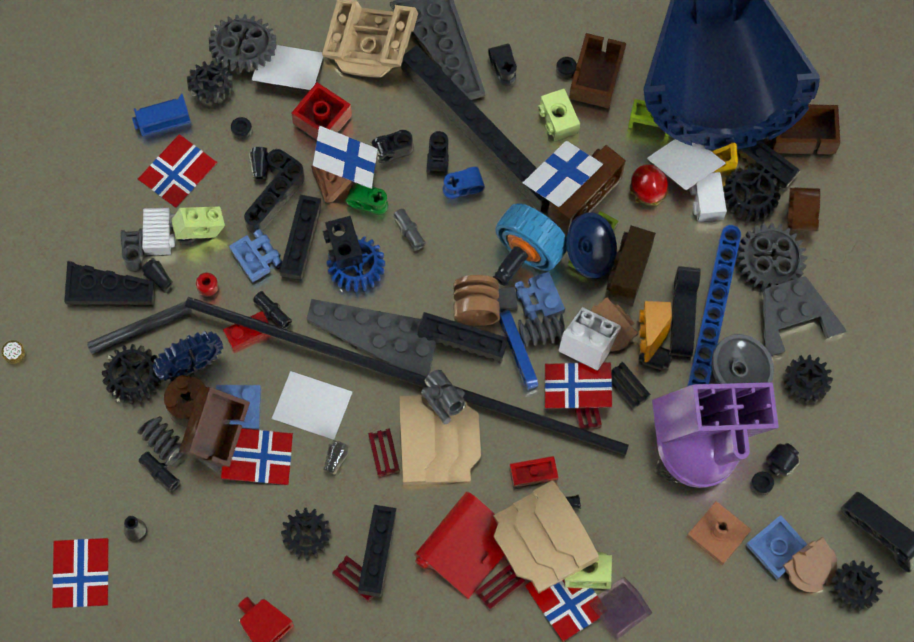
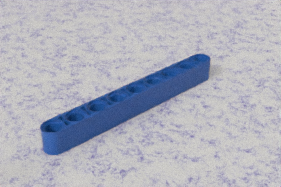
M728 225L723 228L718 242L687 387L694 384H709L712 354L718 344L741 239V231L734 225ZM725 236H732L735 240H728ZM721 255H727L730 257V259L725 260L721 257ZM722 274L726 279H719L717 275ZM712 294H719L722 296V299H716ZM714 313L717 315L718 318L712 319L708 316V314ZM710 333L714 338L707 339L703 334ZM705 353L709 356V359H702L699 354ZM701 373L705 379H697L694 374Z

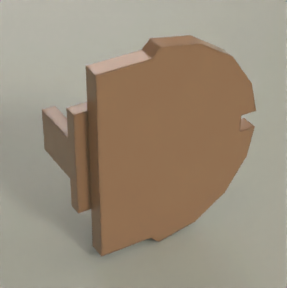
M608 297L590 310L621 326L610 352L620 351L627 347L629 342L638 335V332L632 327L635 324L631 320L632 318L618 304L614 305Z
M821 537L816 542L812 541L792 555V559L783 564V567L789 575V581L796 588L805 592H818L824 589L823 584L829 586L832 578L835 577L837 558L834 550L830 549L825 539Z

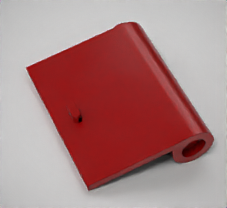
M465 492L414 554L417 558L415 562L423 569L427 567L434 569L463 596L469 599L504 556L503 551L494 538L498 526L493 517L495 513L473 494Z

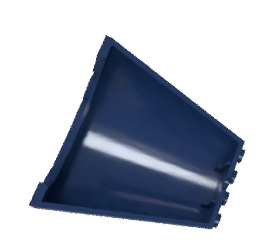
M670 0L643 90L647 110L653 116L654 122L672 138L692 146V143L705 145V149L716 150L731 143H736L737 149L755 146L756 141L769 137V140L796 124L808 111V105L811 100L815 99L819 88L820 76L769 0Z

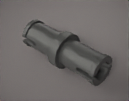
M405 209L397 210L393 217L401 227L402 235L407 237L415 251L420 250L425 246L426 242L418 232V226L411 221Z

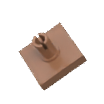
M313 165L311 166L325 203H332L352 182Z
M715 501L688 533L687 537L723 565L748 536L751 529Z

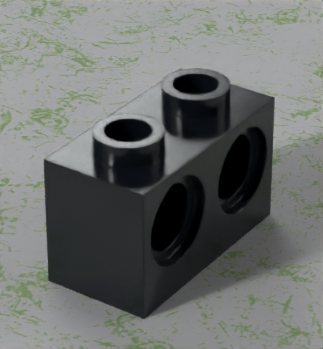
M351 216L325 222L326 230L323 231L325 243H330L332 250H328L331 263L336 262L337 269L363 263L362 252ZM337 231L344 232L341 236L334 235ZM343 250H348L350 252L348 255L340 254V252Z

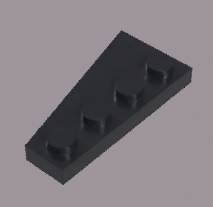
M67 261L65 304L153 305V281L130 275H119L113 271H103L92 266H82L75 264V262Z

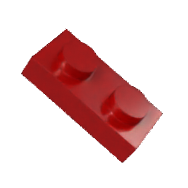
M263 311L250 316L251 318L269 323ZM237 324L223 329L233 351L267 335Z
M554 456L510 464L514 488L555 481L559 478Z

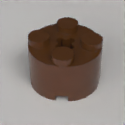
M790 188L788 205V228L790 230L818 231L820 188Z
M179 376L165 390L164 404L168 414L180 426L187 427L199 388L206 387L201 380L195 377Z

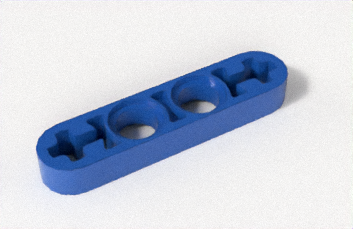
M509 309L500 312L499 322L505 337L508 338L507 342L527 390L538 387L537 377Z

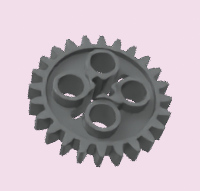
M244 14L243 18L235 15L234 20L228 16V22L220 20V26L214 25V30L210 31L209 51L212 53V58H216L217 64L223 62V68L229 65L231 71L236 67L239 72L243 68L250 72V67L258 70L259 64L265 67V61L271 62V56H275L276 35L273 34V28L269 29L268 23L262 25V19L255 21V16L247 19L246 14Z
M763 223L760 229L754 226L752 232L748 231L745 234L746 237H743L740 241L742 243L738 248L740 253L736 257L742 260L737 266L744 267L741 275H749L746 281L748 282L753 279V287L761 284V291H763L767 286L772 287L801 278L804 274L801 270H804L807 266L802 262H805L807 257L801 255L806 251V248L799 247L803 241L795 240L797 233L790 235V228L783 231L782 224H780L776 229L773 223L768 228ZM757 243L762 244L765 250L759 249ZM778 244L783 245L786 251L780 250ZM757 264L764 265L765 271L760 270ZM778 265H783L787 272L781 271Z

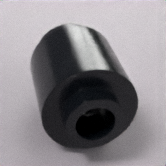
M659 347L649 362H645L644 353H640L638 360L643 361L645 365L663 371L665 367L669 368L673 355H670L669 349Z

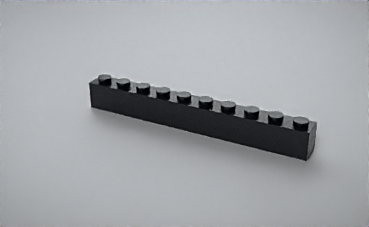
M418 45L405 53L401 69L538 211L541 212L550 205L549 200L523 184L537 169L531 161Z

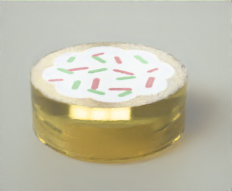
M12 340L3 345L1 353L5 361L16 364L24 358L25 349L20 342Z

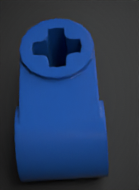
M469 167L465 170L447 174L443 181L442 190L444 196L449 199H455L480 193L485 189V185L479 168Z

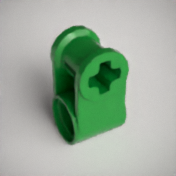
M353 182L346 199V203L349 206L376 215L384 214L389 206L387 194L383 189L373 186L371 189L356 182Z

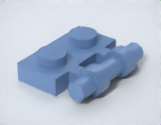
M260 229L253 233L256 238L255 240L251 241L246 235L229 246L230 251L252 283L271 272L270 267L267 265L268 263L273 262L276 268L282 265L280 253L277 249H273L269 243L270 239ZM263 248L267 254L261 256L257 249Z
M549 272L529 278L528 283L530 287L525 288L522 281L515 283L516 295L523 303L525 316L529 317L532 323H534V319L538 317L537 314L542 312L543 317L547 316L548 318L565 312V307ZM534 295L538 304L532 305L530 296Z

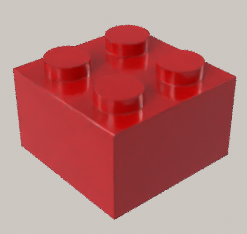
M316 82L291 114L293 125L317 140L319 126L338 133L352 116L350 103Z

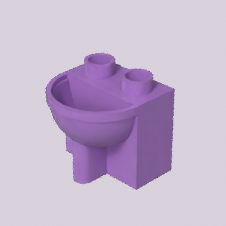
M773 382L694 384L652 400L657 446L661 460L674 478L685 485L695 488L710 487L724 481L733 472L739 461L748 457L750 453L748 437L779 428Z

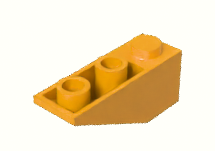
M644 301V309L639 310V323H643V325L640 324V338H644L640 343V353H644L645 362H649L670 333L672 319L671 302Z

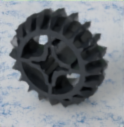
M748 164L744 170L740 167L737 168L736 172L732 171L730 173V178H726L725 186H723L724 198L727 201L726 208L732 207L731 214L738 212V218L744 215L747 221L751 217L757 221L759 216L765 219L768 214L771 215L774 208H777L779 204L778 200H780L781 195L778 192H780L781 188L779 185H776L778 182L777 178L771 179L773 174L772 172L766 174L765 167L761 171L757 170V165L753 166V169H750ZM753 188H755L754 194H751L750 198H748L749 192H752ZM736 192H738V195L743 198V201L739 199Z
M134 344L128 350L123 345L122 352H119L117 349L114 350L115 357L108 355L110 362L103 364L107 370L102 371V376L105 377L102 381L104 385H107V392H112L113 398L116 399L120 396V401L123 403L127 398L132 404L134 398L142 402V396L145 395L146 398H150L149 391H157L154 385H161V380L153 369L154 360L158 357L157 355H152L150 349L145 351L142 345L137 350ZM129 360H139L136 363L129 362ZM122 365L123 370L120 374H118L119 377L115 379V374L118 368ZM127 368H129L131 372L134 371V373H136L135 375L137 377V380L134 376H131L129 374ZM150 368L148 378L143 383L141 378L146 373V370ZM128 385L136 386L134 388H125Z

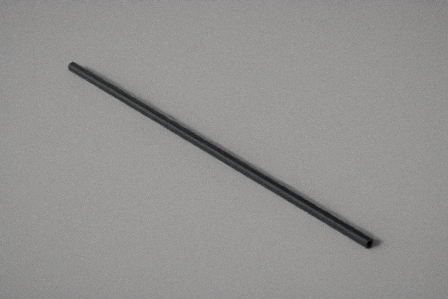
M188 297L185 307L428 388L425 383L426 376L192 297ZM462 389L464 391L463 399L466 402L623 455L627 453L629 444Z

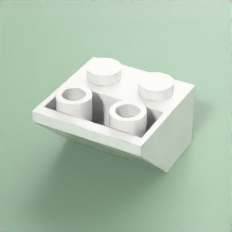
M582 307L564 331L559 352L598 370L607 358L621 326Z

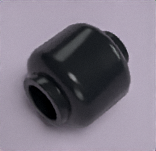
M789 443L785 445L777 444L766 456V461L769 465L767 469L775 476H789L799 465L800 459L798 456L800 454Z

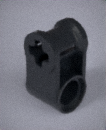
M507 43L488 48L489 59L494 67L498 81L502 85L513 84L516 80L517 65L510 44Z
M399 130L388 135L379 136L371 142L372 146L378 149L377 161L379 163H387L407 156L414 149L412 134L407 130ZM401 141H408L406 145L399 144Z
M436 131L430 136L429 153L427 154V173H430V171H444L445 174H448L449 140L447 134L442 131ZM440 141L443 142L444 145L436 146L434 145V143Z

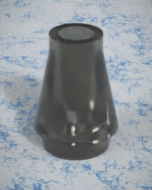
M333 440L328 446L323 470L336 475L337 470L350 453L348 452L350 446Z

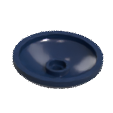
M584 213L576 217L567 233L566 246L569 259L581 275L588 278L603 277L612 269L617 254V242L614 231L608 221L599 214Z

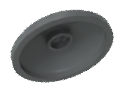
M744 334L730 335L720 341L713 351L712 370L719 384L769 383L773 381L774 364L772 357L766 347L757 339Z

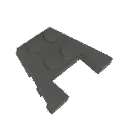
M806 276L763 290L765 347L771 356L785 352L778 330L817 317L820 320L826 339L847 332Z

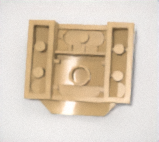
M337 0L322 55L335 60L343 73L366 77H383L392 68L401 66L411 32L414 31L418 12L415 7L395 5L394 12L362 8L357 0Z
M422 395L399 396L403 486L471 483L470 469L481 458L479 413L469 407L466 402L464 409L460 413L450 416V423L444 424Z
M553 480L535 489L532 494L513 503L512 506L493 515L498 524L494 535L495 540L516 576L531 580L538 593L599 561V555L585 528Z

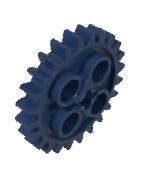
M204 331L201 335L197 332L193 337L188 335L185 340L179 339L177 344L172 343L171 347L165 348V353L158 354L159 358L154 360L153 369L160 380L164 379V381L169 379L173 381L182 375L189 376L191 373L195 374L199 369H205V366L212 364L211 360L218 358L217 355L221 354V350L224 349L223 343L217 333L213 334L212 331L208 334Z

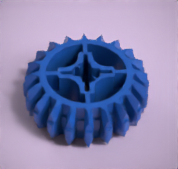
M363 236L361 240H358L361 251L365 252L362 254L363 263L359 264V270L357 265L337 269L336 262L331 263V260L327 261V267H329L328 274L333 275L331 277L333 282L338 281L339 288L345 285V289L348 292L351 287H354V292L357 293L359 287L366 291V285L373 288L374 281L379 282L381 280L380 275L384 274V268L382 267L385 266V260H383L384 253L379 252V245L374 246L373 239L366 242L367 239ZM343 250V251L340 252V254H341V255H345V254H347L349 251H348V250ZM370 264H373L370 271L363 275V270L369 267ZM351 273L354 274L356 277L349 276L346 274Z

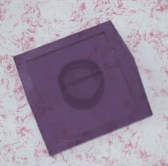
M625 577L613 584L611 589L598 595L597 599L589 604L615 641L652 614L640 592Z

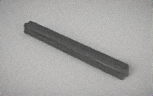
M186 301L91 340L87 343L91 354L97 353L190 314L192 310L185 307Z

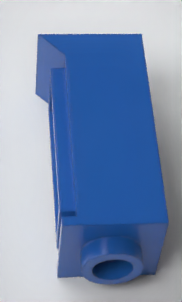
M183 94L177 100L172 99L140 108L138 111L134 108L136 117H132L135 130L140 129L142 136L191 123Z

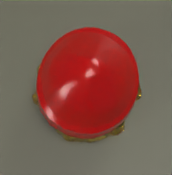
M647 164L638 167L632 174L630 193L635 195L636 202L657 206L665 199L669 192L665 174L654 165Z

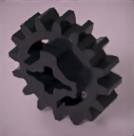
M204 61L203 66L200 67L196 64L195 70L190 69V76H187L188 91H191L192 97L198 95V101L206 99V103H209L213 99L217 103V98L220 97L224 100L225 94L230 95V88H233L232 73H228L227 67L222 69V63L215 66L214 61H211L210 65H207Z
M801 355L798 358V362L793 359L790 363L791 366H787L785 370L787 374L784 375L783 380L788 382L784 387L792 389L789 395L796 394L797 401L802 397L805 403H808L810 398L817 402L819 397L823 399L826 396V392L830 391L831 386L829 384L832 383L833 378L828 376L832 371L831 369L825 370L827 363L820 364L819 357L814 361L811 355H808L807 359L804 360ZM804 367L802 371L795 372L798 368ZM819 385H821V387L818 390L813 391L814 387H819Z
M307 507L304 508L303 513L296 509V516L288 515L287 517L290 522H283V527L287 529L281 531V535L287 537L283 540V544L289 545V552L296 550V557L304 553L305 558H308L311 552L316 557L318 549L321 551L325 550L323 543H330L329 538L326 536L331 535V529H325L329 526V521H323L325 518L323 513L317 516L316 509H313L311 513H308ZM319 527H321L320 539L316 535V531L319 529ZM292 528H294L296 531V535L294 536L293 540L291 538ZM302 530H305L306 532L310 530L311 536H308L307 534L303 535Z
M852 560L850 567L847 563H844L842 569L838 568L835 571L838 577L832 578V582L836 583V585L831 590L838 592L835 599L841 598L843 600L841 603L842 607L849 604L851 611L856 606L859 611L864 610V605L869 609L873 606L872 602L876 603L879 601L876 595H880L883 592L882 589L878 588L883 581L876 579L880 573H873L871 571L873 569L872 565L866 568L864 561L857 565L856 561ZM849 573V580L843 582L844 576ZM856 582V585H860L861 588L858 589L857 586H853V583ZM871 589L869 597L865 599V591Z

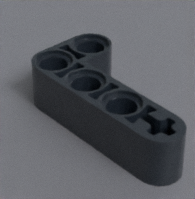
M273 149L267 156L269 169L276 176L244 214L247 230L251 233L258 229L263 231L304 182L303 165L281 149ZM276 160H281V161H282V162L279 163V164H274V163H273V162L276 161ZM291 172H299V174L295 176L290 175ZM279 187L286 188L284 191H277ZM265 203H272V204H273V205L270 206V207H264V206H263Z
M678 266L673 291L670 355L693 356L697 291L701 275L700 268Z
M856 492L841 507V511L849 520L894 553L896 563L904 571L910 573L914 569V532L865 495Z

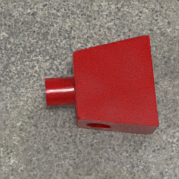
M246 597L238 604V607L245 614L240 618L239 622L251 642H277L294 626L293 621L265 599H262L255 605L249 597Z

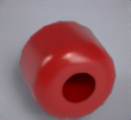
M208 272L200 274L196 279L198 292L206 297L214 295L218 291V281L215 275Z

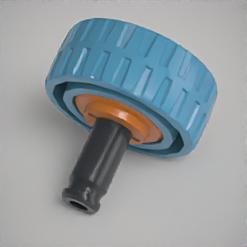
M513 204L504 213L495 228L497 237L510 253L498 267L497 272L493 274V278L497 279L500 285H507L508 281L514 277L524 262L542 271L554 269L567 251L566 235L556 223L540 211L525 204Z

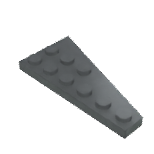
M454 0L391 1L390 7L393 11L395 5L416 8L418 16L414 31L411 34L434 63L470 100L485 96V90Z
M311 299L307 315L308 323L341 338L349 345L352 344L358 347L362 352L379 361L426 377L430 374L436 342L435 340L429 341L425 337H418L417 332L421 319Z

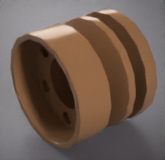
M469 275L454 281L453 296L456 301L454 303L455 322L479 327L494 324L500 319V307L497 301L499 298V283L497 279L486 275Z

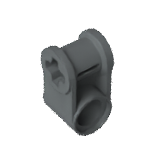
M140 228L139 231L121 230L122 258L126 268L130 271H139L144 266L143 228ZM132 256H137L135 260H129Z

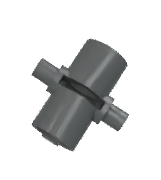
M435 370L426 377L425 383L428 388H424L421 393L444 424H448L451 421L450 416L460 413L466 405L463 399L464 391L454 387L442 370Z

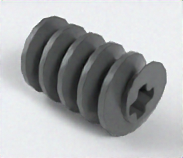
M562 314L559 320L556 315H552L551 322L547 316L543 317L542 323L538 317L534 319L533 324L529 318L526 319L525 325H523L521 320H518L519 334L526 347L529 345V340H532L534 346H537L538 339H541L543 345L546 344L547 338L552 343L555 342V337L557 336L560 342L565 331Z
M159 416L145 422L137 433L139 435L142 434V439L148 441V445L154 447V452L160 454L159 458L166 460L165 464L170 466L183 455V453L179 452L181 443L177 444L180 437L177 435L172 438L174 430L171 429L166 432L168 423L160 425L163 418Z

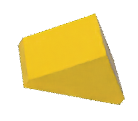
M731 143L711 151L726 163L712 173L720 172L721 176H730L732 171L735 172L738 165L736 143Z

